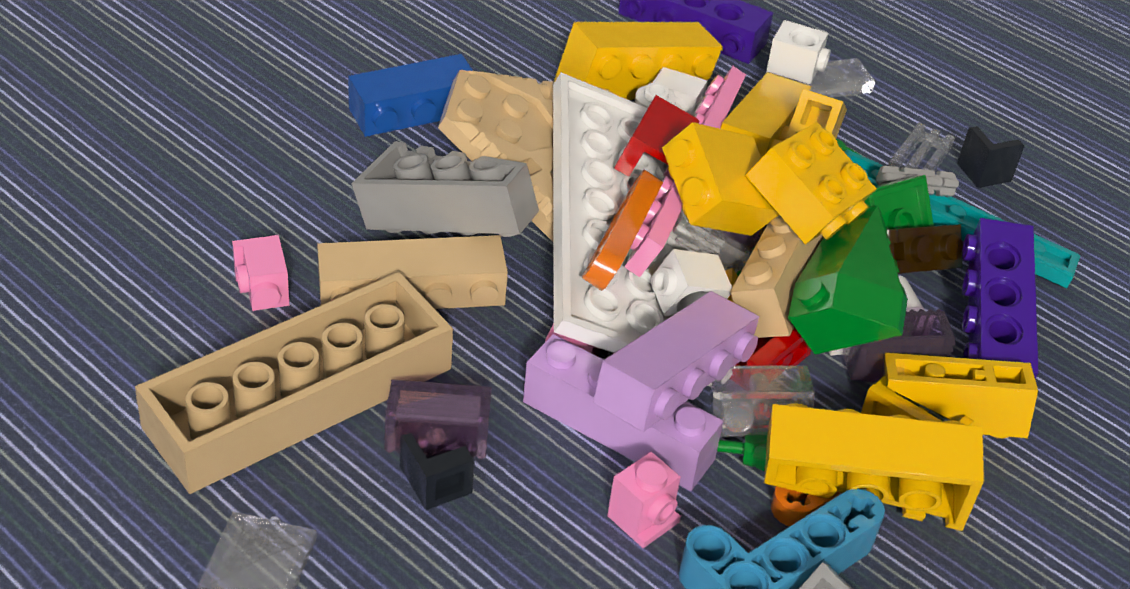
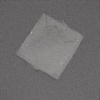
M232 512L198 584V589H296L316 541L317 530L282 523L278 517H272L269 520Z

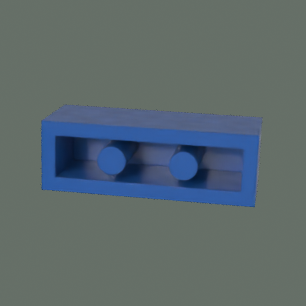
M458 54L348 76L349 110L365 137L438 122L441 120L452 82L459 70H473L464 56Z

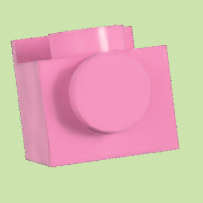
M279 235L232 241L236 281H238L239 292L249 293L252 311L290 306L288 272Z
M653 452L648 453L614 476L607 516L636 543L645 548L680 523L681 516L675 510L677 508L676 497L681 477Z

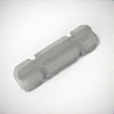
M884 165L880 167L878 175H876L878 186L912 176L926 175L929 195H934V191H936V196L951 197L955 195L956 188L959 186V180L956 179L955 173L938 171L935 175V170L902 167L899 171V167Z

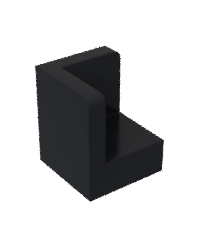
M978 126L969 127L957 164L977 188L1012 182L1024 145L1020 140L993 144Z
M411 432L400 436V468L425 510L472 494L474 459L466 446L450 451L446 445H442L423 452Z

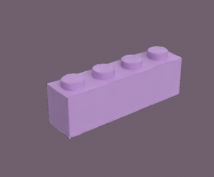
M710 291L603 360L593 403L642 432L646 431L659 420L670 418L677 407L688 399H696L703 388L714 380L720 381L725 377L729 369L740 361L746 362L752 356L758 343V337L754 334L760 316Z
M553 334L527 361L523 402L635 462L648 453L653 452L681 477L679 485L689 491L693 490L714 462L724 422L718 417L685 401L676 408L670 418L667 420L661 419L642 432L593 403L604 359Z

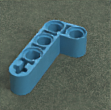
M863 489L848 490L749 553L719 527L712 525L696 527L688 534L679 570L680 582L685 589H800L822 562L827 563L839 574L865 557L872 550L884 518V505L876 495Z

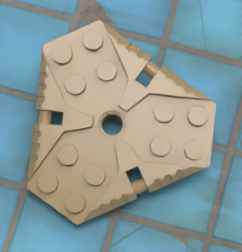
M459 70L452 82L438 128L472 162L477 158L487 156L527 163L539 212L531 221L553 242L554 81H543L540 84L537 83L536 79Z

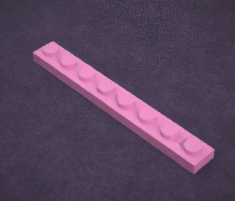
M732 66L724 78L720 75L714 78L704 94L706 96L695 111V117L700 121L699 124L721 129L722 122L725 120L746 76L745 73ZM668 167L663 173V184L630 247L633 251L625 265L626 269L638 277H641L664 248L682 210L683 203L676 184L669 174Z

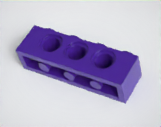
M620 0L618 14L638 22H699L723 46L721 54L747 64L767 44L773 18V12L741 0Z
M980 218L973 235H966L962 249V259L968 261V269L963 278L962 294L963 296H969V305L965 308L962 320V331L969 333V343L965 345L962 358L1031 363L1036 379L1039 371L1034 226Z

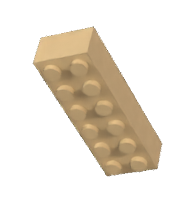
M397 272L135 386L141 428L188 493L192 494L450 370L453 328L400 272Z

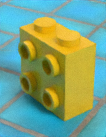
M692 122L662 147L669 165V174L676 184L683 203V212L688 218L690 225L752 236L771 222V220L779 216L776 210L745 176L761 159L753 137Z
M818 122L771 147L745 175L805 245L819 235H822L827 240L845 224L849 225L869 208L864 201L877 189L868 179L865 170L846 155L839 147L834 135L828 130L823 129Z

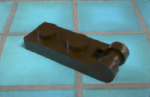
M961 224L887 229L891 242L889 245L899 269L898 274L963 268Z

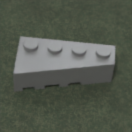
M398 141L390 145L351 183L366 229L386 230L388 233L400 231H422L425 234L460 232L466 236L477 233H489L511 237L520 235L539 212L527 163L482 156L472 162L467 161L466 154L463 152L452 151L446 156H437L433 147L419 146L416 148V152L408 151L406 143Z

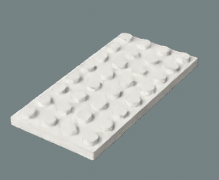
M560 73L553 84L554 333L615 353L671 317L663 315L649 279L673 249L719 255L716 229L690 225L682 208L664 248L641 277L625 268L633 251L629 249L622 265L603 291L582 278L619 206L640 173L645 169L662 181L664 178L663 173L668 165L643 152L629 177L614 169L648 108ZM729 369L723 379L720 381L714 380L707 386L723 391L732 381L731 369Z

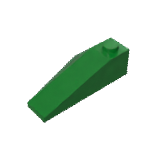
M877 205L869 207L849 225L845 224L829 239L823 238L795 283L788 319L815 355L903 334L908 298L904 287L900 283L898 265L892 256L889 246L891 242L882 212Z

